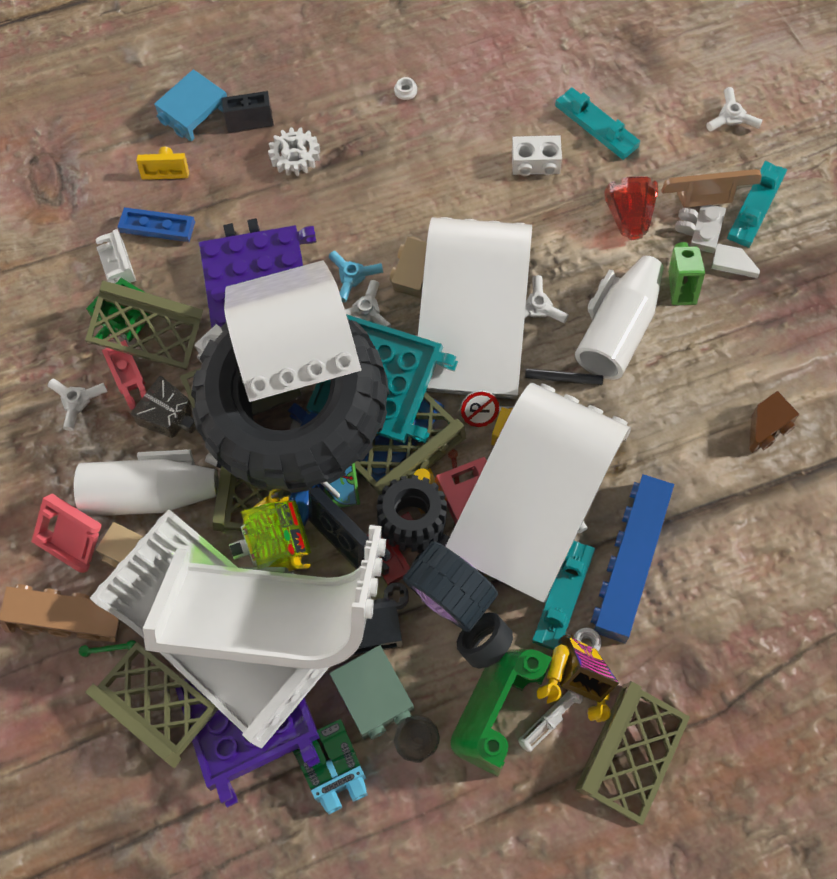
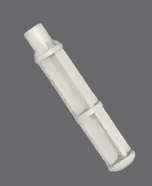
M568 690L556 704L519 738L520 746L525 751L531 752L563 720L562 714L574 702L580 704L583 701V696ZM540 722H542L526 739H524V737L534 727H536ZM547 729H549L533 746H531L532 743H534Z

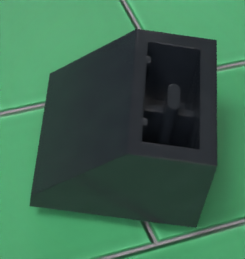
M389 598L374 600L372 619H366L361 644L353 655L365 654L381 645L383 651L403 647L396 600L390 601Z

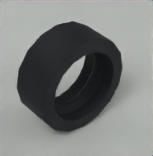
M487 612L482 615L471 631L467 632L462 629L456 641L457 650L472 667L478 669L486 668L497 663L507 653L513 641V633L497 613ZM492 634L486 642L478 646L486 636Z

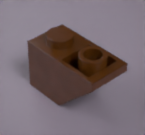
M776 391L759 403L751 415L749 450L752 453L760 448L766 450L776 441V436L780 433L785 436L796 427L794 422L799 413L779 391Z

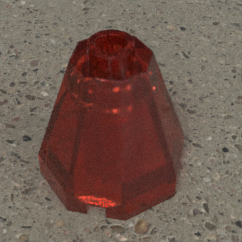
M648 176L625 177L621 179L622 184L616 185L615 181L610 182L604 190L605 201L621 235L628 237L629 240L643 238V235H646L649 231L658 195V182L654 180L651 183V178Z

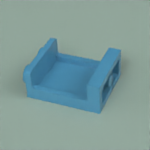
M193 69L154 103L158 113L157 118L163 125L172 127L181 138L185 137L192 142L195 139L193 130L217 108L223 112L222 98L227 97V93Z

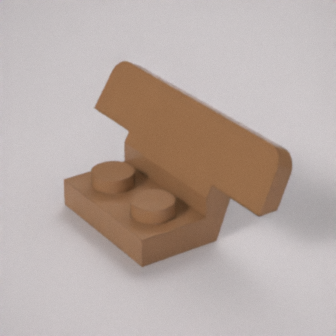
M752 169L673 177L664 182L661 192L662 194L677 192L684 208L732 203L737 186L760 184L762 176L760 170Z

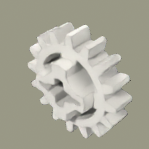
M291 127L289 133L281 130L282 136H273L274 142L269 143L270 150H268L272 166H277L279 173L285 170L287 176L291 172H295L296 176H299V171L303 170L305 173H308L307 167L315 168V161L320 159V147L316 136L312 137L310 131L304 134L302 128H299L297 132H294V129Z

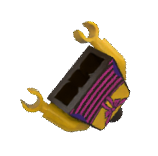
M572 634L562 636L558 642L559 646L551 654L552 660L547 674L549 682L547 685L538 688V699L548 696L547 704L558 700L561 697V690L557 685L559 682L562 688L597 702V705L588 708L587 714L590 721L603 722L608 720L611 712L606 705V700H609L610 692L619 684L618 680L594 647L576 640Z

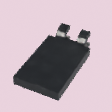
M315 486L308 491L309 521L357 570L361 566L362 560H364L366 540L369 541V537L318 486ZM385 549L384 557H380L386 562L390 559L391 553ZM382 561L381 573L385 576L389 573V566Z

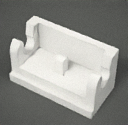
M118 229L96 238V243L102 244L97 247V251L107 281L114 284L120 278L129 283L136 281Z

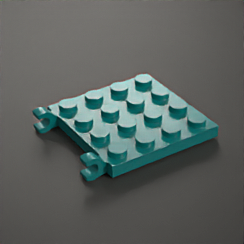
M346 314L349 320L356 321L367 332L373 345L379 352L387 375L389 390L386 400L387 415L382 431L377 432V434L402 443L406 442L407 437H411L421 443H426L430 433L427 432L426 428L413 425L436 364L455 372L458 364L456 356L442 352L443 346L440 343ZM330 379L316 383L306 407L308 411L319 414L323 409L330 393Z

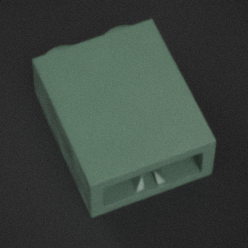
M381 645L329 673L364 739L370 737L373 740L386 732L385 727L394 722L396 725L404 723L412 717L410 713L415 711L414 705Z

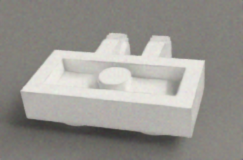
M705 205L700 207L699 213L694 209L682 208L678 213L681 221H677L675 229L680 233L693 236L690 247L697 246L701 251L714 254L726 208Z

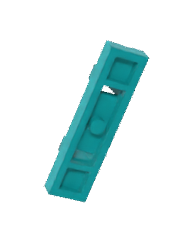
M571 87L556 99L555 106L622 160L640 146V140L625 129L624 123L619 119L615 121L594 105L590 101V97L584 92L580 94Z
M767 161L764 162L760 170L762 176L760 184H753L727 236L728 240L750 248L788 169Z
M573 541L552 585L532 643L551 650L559 646V639L566 633L595 551L594 547ZM568 568L577 571L578 576L565 571Z

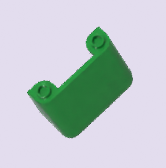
M509 649L497 663L484 668L451 736L450 743L454 754L498 777L505 763L508 742L501 733L491 728L511 686L523 691L525 686L530 683L542 685L552 657L533 649Z

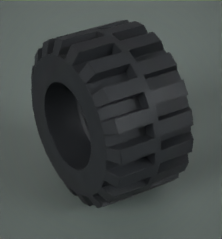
M412 475V479H407V476H401L400 481L397 482L394 479L390 481V487L385 485L382 489V495L378 497L377 521L378 526H381L382 537L386 540L389 539V545L393 547L399 545V550L405 551L406 548H411V552H416L417 547H422L425 550L429 542H437L438 536H442L446 524L447 502L444 500L445 495L443 491H438L439 486L435 482L429 484L428 478L424 477L423 480H420L418 475ZM405 507H418L426 515L418 520H406L397 513Z

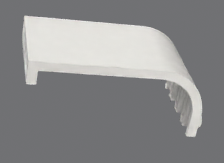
M448 217L431 218L426 246L418 337L442 344V352L456 356L458 364L455 372L436 364L426 392L469 395L474 391L483 390L490 392L496 398L517 399L532 225L502 223L499 221H477L474 219L461 220Z
M324 260L226 287L225 317L249 402L361 371L341 296L335 279Z
M530 383L512 409L445 547L468 561L477 570L545 603L607 470L622 441L627 440L631 427L627 426V421L619 417L613 416L611 419L603 415V411L595 406L589 405L587 408L578 404L579 400L573 396L565 394L563 397L554 393L555 389L541 383L539 386Z
M168 509L157 520L151 530L138 541L127 557L117 565L111 575L98 586L90 599L144 638V624L177 549L188 550L189 563L238 567ZM160 652L243 732L242 735L250 743L260 748H263L329 668L303 669Z
M369 526V541L366 540L364 560H362L361 566L350 574L333 578L189 563L188 550L177 549L143 627L145 650L303 669L326 668L345 661L359 648L364 634L366 619H372L374 600H371V597H376L378 589V579L375 576L381 575L382 558L379 557H384L386 549V539L381 538V526Z

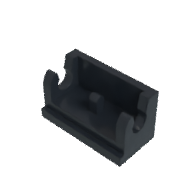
M268 91L222 98L223 114L228 133L274 126Z

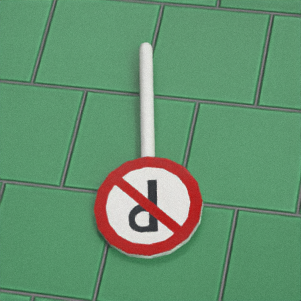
M480 390L467 395L462 401L460 409L461 416L466 423L474 427H483L496 419L502 407L508 409L514 408V406H499V402L493 394Z

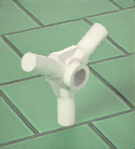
M728 87L724 90L726 104H724L719 117L706 124L710 132L724 124L733 126L745 123L759 129L763 120L746 114L747 112L742 108L741 104L735 101L733 88Z
M533 276V293L526 300L524 318L528 316H550L565 323L569 314L553 307L550 299L543 293L542 276Z
M370 280L366 295L357 300L351 308L345 309V313L391 328V324L379 314L380 310L375 299L379 282Z
M51 379L48 383L49 388L61 395L63 407L67 411L63 429L67 431L74 430L77 414L86 407L91 398L108 392L104 382L89 389L81 387L67 388L56 379Z

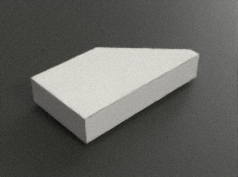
M717 244L711 269L758 278L760 270L742 248Z

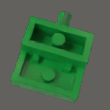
M120 278L116 283L124 287L144 292L136 286L129 283L128 281L124 280L123 278ZM98 296L86 308L91 318ZM103 301L101 311L105 317L118 312L114 303ZM135 309L124 313L131 325L144 319L140 311ZM100 315L98 316L97 322L102 320ZM121 315L108 321L114 333L128 327ZM105 323L102 324L103 327L94 336L95 338L103 340L111 334ZM144 323L134 328L136 334H138L147 323ZM131 331L120 335L129 343L134 339Z

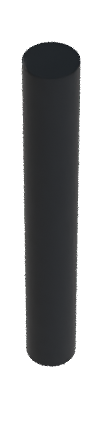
M526 368L525 371L526 379L603 385V375Z

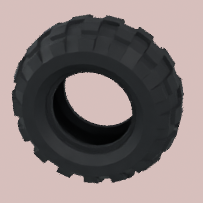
M348 319L361 371L330 379V393L319 414L301 427L284 431L267 429L254 422L252 401L249 402L227 322L222 325L221 330L223 332L215 341L210 340L200 356L202 366L194 374L191 396L195 401L192 415L197 432L202 436L205 447L218 463L236 478L242 479L256 488L272 491V489L289 490L291 493L310 491L314 485L323 482L330 484L346 475V469L356 461L361 462L373 448L372 442L377 432L383 429L387 415L386 400L389 390L387 375L379 352L376 350L367 332L356 321Z

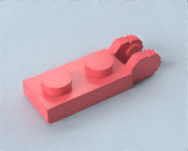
M126 340L120 342L123 346L129 347ZM109 348L103 349L102 353L118 389L124 395L131 410L136 408V402L129 392L136 388H139L142 400L145 403L150 402V398L148 399V397L144 396L148 392L133 355Z

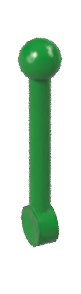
M129 640L125 644L94 648L84 645L79 648L78 652L80 656L86 658L91 653L122 649L130 650L136 641Z

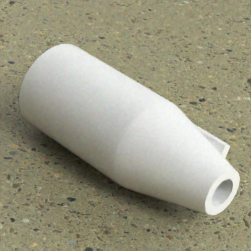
M643 256L621 278L615 276L614 270H609L605 278L600 281L597 293L588 304V312L592 322L575 352L577 362L588 372L595 375H603L604 379L616 380L622 377L655 314L664 269L663 264L658 259L651 256Z
M191 450L138 452V460L79 463L74 476L76 507L88 516L164 513L168 509L174 510L216 497L219 484L217 470L196 466Z

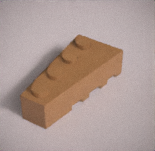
M16 584L15 588L6 586L0 611V624L5 632L15 633V629L19 628L26 631L27 634L39 635V633H42V630H48V633L55 637L66 638L70 637L71 633H77L76 637L79 639L115 643L120 619L96 605L89 599V595L82 593H73L72 596L61 595V592L55 589H44L43 592L34 591L31 586Z

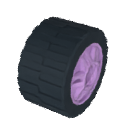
M435 541L427 546L403 576L404 582L430 609L467 632L471 631L498 596L495 587L475 567L447 547Z

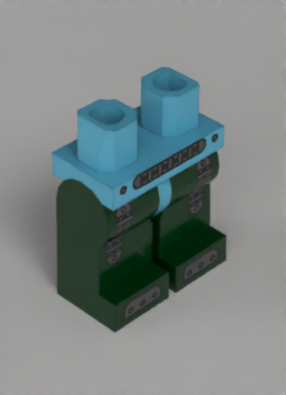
M341 719L317 730L330 760L327 761L318 739L313 741L312 744L318 754L320 763L310 768L304 762L300 748L292 751L314 799L321 803L328 814H332L342 808L337 793L348 789L353 802L368 795L364 782L366 776Z

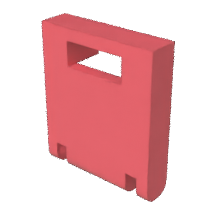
M485 457L435 477L439 490L443 491L445 495L444 500L447 502L448 510L455 525L487 462ZM473 470L474 478L455 485L452 478Z
M50 494L42 500L31 542L76 571L85 573L90 567L89 563L92 560L101 524L56 495ZM58 515L54 532L48 530L50 518Z

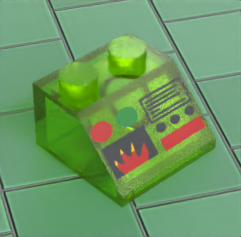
M296 500L267 503L241 511L258 570L291 560V558L296 556H303L300 555V552L312 553Z

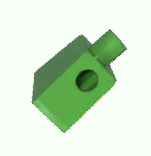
M680 242L673 248L668 271L671 304L697 305L705 276L700 248L697 246L689 247L688 243ZM684 276L688 278V282L685 284L683 279Z

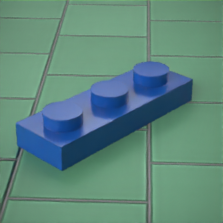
M124 207L117 228L120 233L190 242L195 220L192 216Z

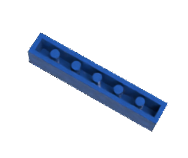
M642 474L639 483H633L629 497L634 498L632 507L626 506L622 521L627 524L624 532L619 530L614 546L619 547L617 556L611 555L606 570L611 572L609 582L603 580L598 597L603 598L601 608L595 606L590 622L595 624L594 631L601 636L626 644L630 637L675 485L673 483Z

